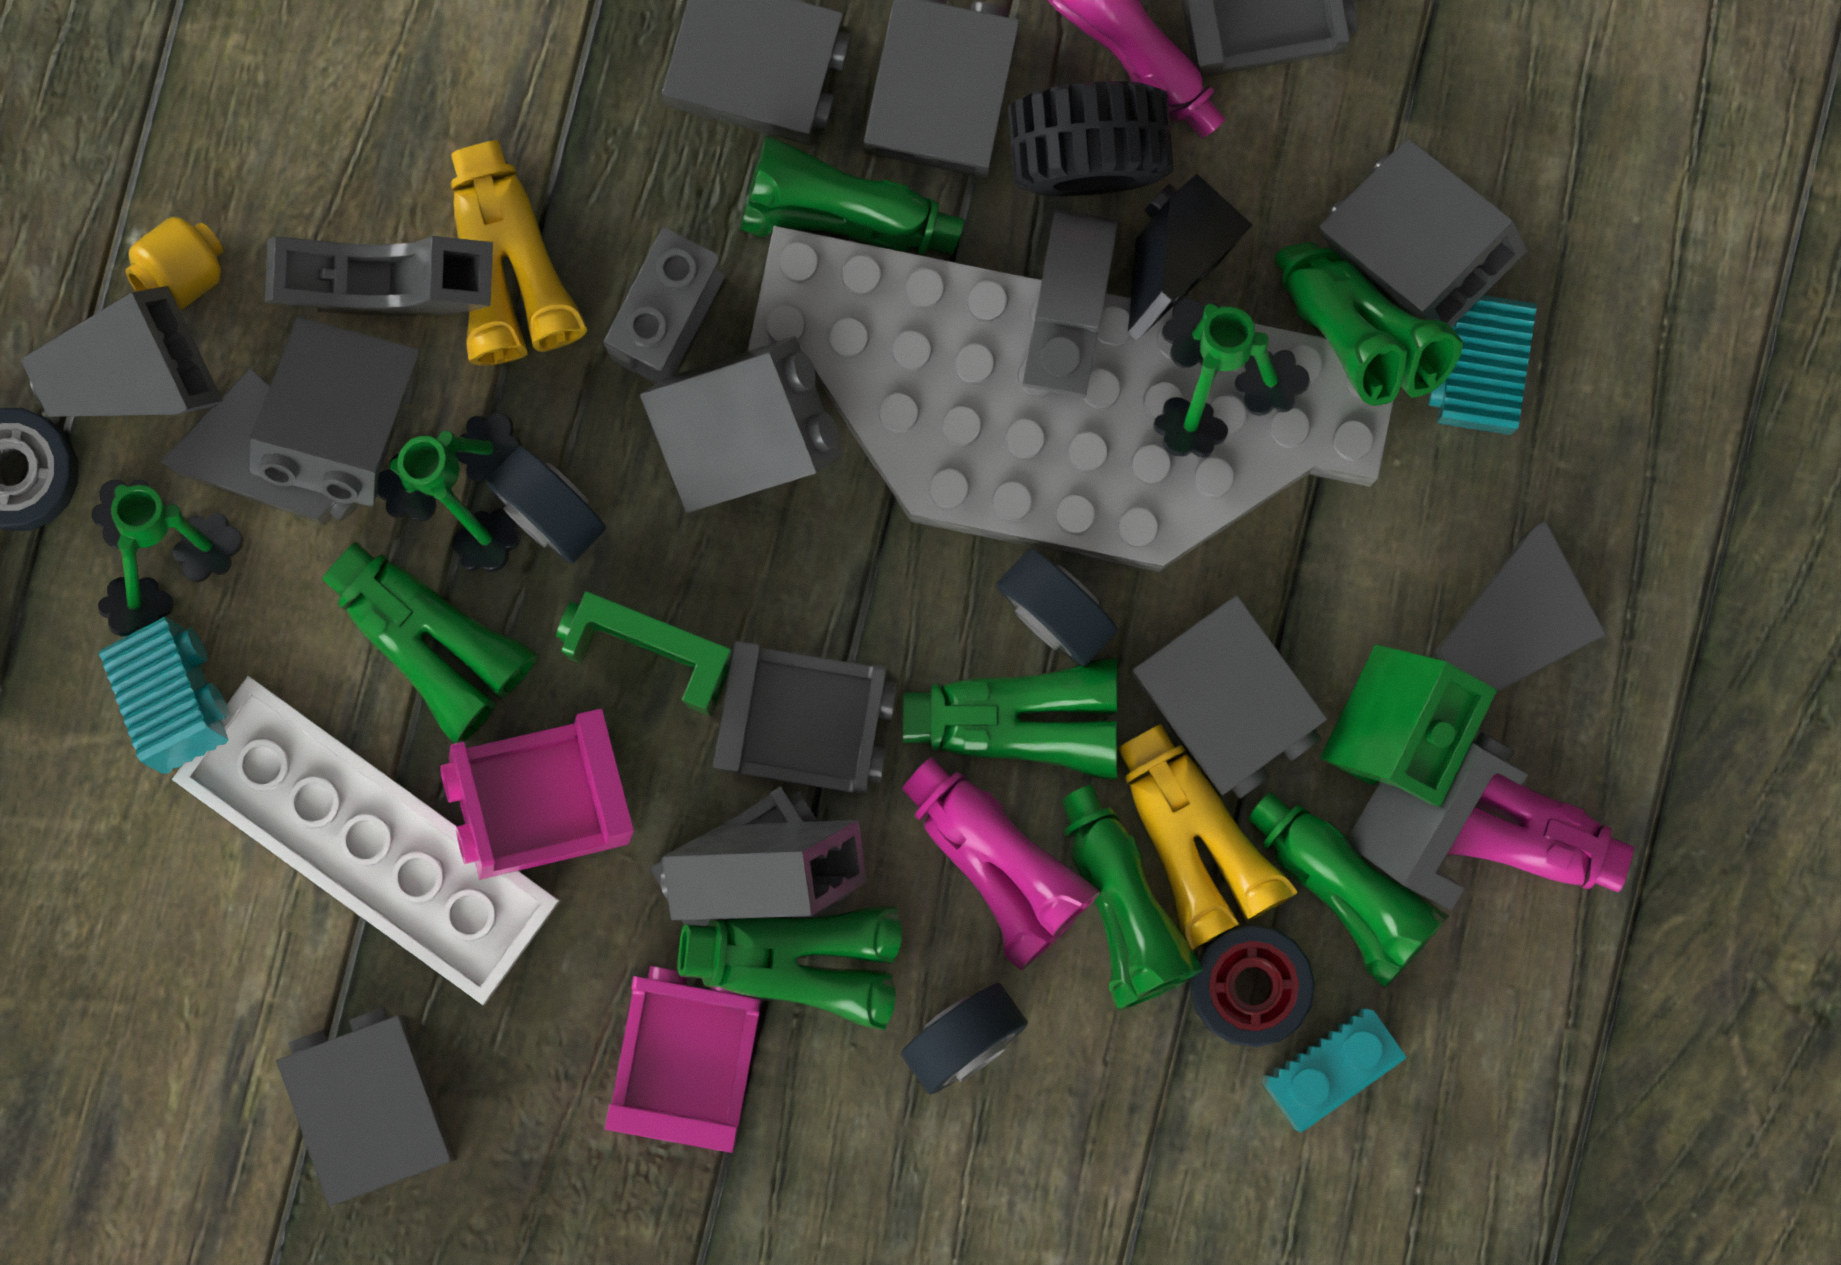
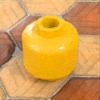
M170 217L130 247L128 253L130 266L125 269L126 276L135 291L168 286L181 311L212 289L221 280V266L217 257L223 253V247L216 235L204 223L200 222L193 226L182 218Z

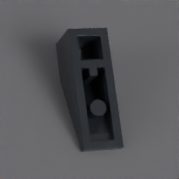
M1198 174L1193 176L1179 190L1169 183L1144 210L1152 220L1136 238L1128 333L1136 341L1145 335L1177 302L1183 299L1206 278L1253 226Z

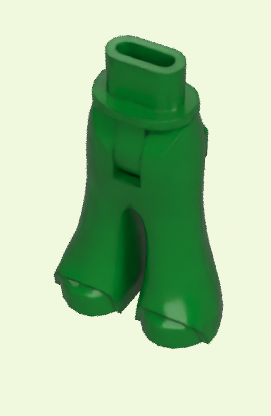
M766 135L749 188L740 223V231L751 233L757 237H766L772 234L774 226L797 231L827 232L872 246L905 253L911 251L916 246V255L924 256L927 248L953 255L961 236L964 219L938 212V202L930 198H924L922 195L909 189L907 185L885 179L883 181H876L852 176L790 144Z
M1304 242L1283 247L1276 254L1274 263L1283 272L1282 283L1297 308L1296 312L1307 324L1318 328L1327 338L1338 356L1349 381L1362 401L1373 406L1391 403L1399 393L1401 386L1411 398L1423 396L1436 390L1452 373L1461 355L1463 341L1449 324L1439 320L1419 319L1398 308L1360 270L1346 259L1342 260L1337 251L1333 249L1320 248L1314 242Z
M357 542L351 544L322 578V581L341 596L337 604L343 610H346L363 635L415 687L426 702L440 728L453 744L468 741L488 720L496 705L494 701L462 677L436 654L425 642L427 636H431L465 663L496 695L503 699L523 681L540 658V655L528 646L491 630L462 613L416 576L389 562L388 558L381 554L374 558Z
M1118 658L1090 661L1086 666L1077 665L1065 670L1038 675L955 681L943 684L942 691L940 683L932 684V692H904L903 743H931L932 751H940L941 742V750L970 757L1038 761L1063 766L1091 777L1117 781V721L1023 722L1019 720V717L1023 714L1040 712H1080L1118 715Z
M1092 784L1070 793L1061 801L1071 824L1063 832L1066 838L1074 837L1075 841L1072 844L1071 853L1080 876L1101 891L1094 903L1104 925L1110 954L1111 975L1108 987L1117 1011L1126 1010L1181 986L1189 980L1188 978L1202 972L1203 968L1175 923L1156 900L1147 882L1142 864L1143 856L1134 836L1130 835L1122 823L1119 822V817L1111 807L1102 808Z
M1272 791L1258 803L1248 818L1267 837L1262 846L1267 851L1273 846L1276 848L1275 858L1280 866L1326 904L1339 918L1361 951L1366 972L1383 988H1386L1415 958L1449 917V915L1425 898L1390 877L1376 871L1366 863L1349 844L1348 838L1331 822H1326L1310 814V811L1300 805H1296L1291 810Z
M867 907L839 915L821 917L730 918L725 920L711 919L707 926L685 924L680 935L678 973L680 976L702 978L704 985L708 987H719L746 996L800 1003L831 1012L858 1025L886 1030V1025L894 1011L896 998L892 974L881 970L800 965L797 963V959L801 956H830L883 964L894 963L902 941V926L898 907Z

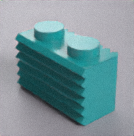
M1483 295L1452 326L1463 341V347L1452 373L1443 384L1428 394V406L1439 407L1436 423L1504 435H1512L1518 429L1537 303Z
M165 616L99 650L98 655L103 661L102 666L107 672V678L111 683L115 700L120 706L119 711L124 717L123 722L128 728L127 733L132 739L131 744L136 749V756L140 762L161 774L170 773L173 768L182 767L185 762H191L195 757L204 756L206 751L215 750L218 745H224L228 742L229 739L221 720L229 717V710L218 688L213 683L207 684L200 666L208 661L207 652L201 639L192 628L185 629Z
M1357 1008L1356 1016H1347L1345 1024L1336 1023L1335 1031L1326 1030L1325 1039L1315 1038L1314 1046L1305 1045L1304 1054L1295 1053L1293 1061L1284 1060L1283 1069L1274 1067L1273 1076L1263 1075L1262 1084L1292 1127L1302 1133L1407 1057L1374 1010Z

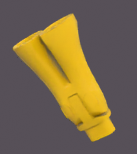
M487 141L451 153L457 175L451 181V188L454 192V218L458 238L493 242L490 306L469 311L466 337L469 363L478 366L497 365L518 360L527 355V348L516 317L502 261L505 258L510 259L518 281L533 348L540 352H546L569 345L582 338L588 331L584 318L578 306L562 285L552 265L530 200L517 177L515 166L506 164L500 141Z
M1162 724L1151 728L1117 748L1130 770V773L1125 776L1127 784H1130L1137 812L1168 877L1175 899L1181 933L1193 951L1204 947L1219 934L1240 926L1231 908L1208 873L1196 848L1195 837L1201 838L1247 923L1273 910L1298 893L1284 873L1265 858L1245 836L1205 773L1185 754L1187 751L1183 745L1178 747L1173 745Z

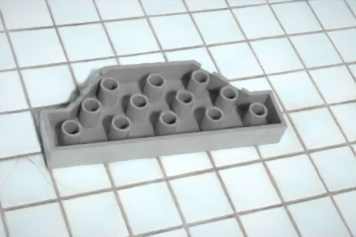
M778 226L773 227L748 351L796 336L801 351L812 362L816 380L895 496L910 522L1161 572L1182 556L1211 537H1214L1308 474L1371 487L1378 479L1393 401L1378 406L1369 405L1362 401L1349 381L1338 356L1327 338L1254 324L1255 332L1267 334L1269 338L1267 350L1273 355L1280 350H1289L1294 354L1296 365L1304 367L1309 373V387L1302 394L1294 396L1296 402L1290 411L1279 412L1274 408L1266 415L1256 416L1247 411L1244 405L1245 395L1240 394L1235 387L1236 377L1242 372H1246L1244 365L1233 371L1219 370L1215 375L1206 403L1210 404L1214 409L1213 417L1221 419L1227 425L1228 435L1226 440L1222 444L1214 445L1213 453L1206 458L1198 457L1193 453L1183 457L1174 456L1165 450L1163 446L1164 436L1159 435L1154 430V420L1158 415L1162 414L1164 403L1170 398L1181 397L1191 403L1202 366L1198 362L1194 367L1181 368L1172 361L1170 357L1172 344L1164 340L1162 328L1166 322L1173 320V308L1145 335L1136 341L1128 333L1131 298L1106 293L1086 398L1022 387L1042 280Z

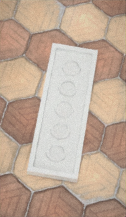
M247 676L227 703L229 717L221 720L229 739L228 742L224 745H218L215 750L206 751L204 756H198L191 762H185L172 780L476 1001L485 1005L559 904L560 900L520 871L479 880L475 862L464 864L457 841L456 825L255 679Z

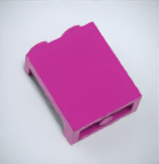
M602 708L577 714L574 724L470 748L465 747L464 741L451 744L448 758L450 763L440 765L447 800L449 803L460 802L465 825L456 826L457 841L464 864L475 862L479 880L629 845L634 830Z
M650 966L648 978L633 976L632 997L612 1103L609 1104L605 1130L733 1153L762 999L737 994L719 987H711L710 990L686 985L687 977L680 976L678 971Z

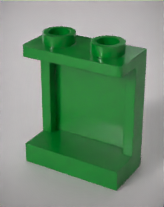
M585 591L580 604L573 601L568 603L558 626L556 637L561 638V642H564L561 652L569 660L582 664L594 634L599 631L693 668L694 671L682 701L688 708L710 717L712 716L729 674L733 654L731 649Z
M1375 644L1320 759L1364 783L1375 785L1380 781L1393 785L1428 804L1441 807L1497 689L1446 661Z

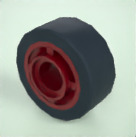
M1246 925L1227 930L1207 943L1197 958L1203 971L1191 977L1190 992L1195 1012L1210 1032L1231 1044L1261 1047L1280 1042L1300 1027L1312 1007L1315 982L1309 959L1295 940L1275 928ZM1249 967L1261 970L1269 982V990L1265 999L1254 1005L1241 1001L1235 991L1237 976L1241 971Z

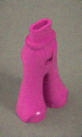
M1047 0L1072 24L1109 49L1120 61L1132 82L1148 84L1166 91L1169 118L1178 123L1185 119L1201 139L1211 134L1226 120L1208 99L1215 90L1211 86L1206 88L1202 86V76L1198 68L1155 25L1140 0Z
M933 757L925 761L902 787V790L919 807L914 816L921 821L930 815L924 821L925 830L937 846L963 872L981 894L1002 931L1005 956L1021 971L1055 943L1076 921L1075 918L1084 912L1100 895V890L1019 831L1005 814L1003 806L989 791L985 792L970 783L959 772L950 776Z
M1497 773L1491 778L1447 855H1464L1486 859L1553 881L1580 885L1585 889H1590L1594 884H1598L1619 892L1627 878L1634 846L1611 837L1612 829L1605 824L1601 826L1599 822L1585 813L1583 809L1540 794Z

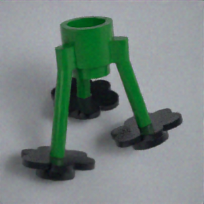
M1181 299L1173 308V320L1166 322L1163 326L1162 336L1165 341L1172 344L1170 357L1177 366L1191 368L1199 362L1202 369L1191 403L1181 397H1173L1166 400L1162 414L1158 415L1154 420L1153 428L1156 433L1164 436L1163 446L1170 454L1183 457L1193 453L1201 458L1209 457L1214 451V445L1222 444L1228 435V427L1225 422L1217 417H1213L1214 409L1210 404L1206 403L1215 375L1219 370L1233 371L1244 365L1246 372H1242L1236 377L1235 387L1240 394L1245 395L1244 405L1247 411L1256 416L1266 415L1274 408L1279 412L1290 411L1296 402L1294 396L1302 394L1309 387V373L1304 367L1296 365V358L1291 351L1280 350L1275 355L1268 351L1269 338L1267 334L1255 332V325L1251 317L1243 310L1235 307H1221L1214 302L1207 303L1202 307L1195 299Z
M493 413L487 419L482 416L471 417L466 424L467 433L456 437L448 430H444L437 439L431 436L412 438L402 447L399 454L392 457L390 469L381 471L378 477L377 496L386 500L385 508L391 517L401 518L408 514L414 521L423 522L429 520L435 514L437 508L436 500H439L464 526L455 534L452 540V547L457 554L462 556L461 565L470 572L480 567L487 572L500 570L507 563L510 550L515 549L521 541L519 532L514 529L516 522L503 508H498L490 514L485 511H478L472 514L454 495L451 489L459 476L460 466L458 461L467 464V476L471 480L479 482L486 478L488 479L519 446H522L520 440L512 436L514 428L511 418L503 413Z
M118 479L107 481L100 489L101 504L93 508L91 516L96 525L103 527V539L106 544L112 548L120 549L124 577L116 578L107 586L108 597L102 598L98 603L99 614L108 618L109 629L112 633L118 636H128L160 618L168 616L172 612L174 606L172 597L167 592L158 590L157 581L150 577L139 579L136 555L139 548L151 547L160 542L167 534L168 528L174 527L180 532L182 539L173 549L174 559L183 564L182 569L185 577L192 582L198 583L206 580L212 572L216 575H223L228 572L232 565L230 557L238 553L243 545L241 532L237 528L229 526L228 519L221 513H214L207 520L200 516L186 519L177 505H165L158 493L150 488L144 480H134L129 486L124 481Z

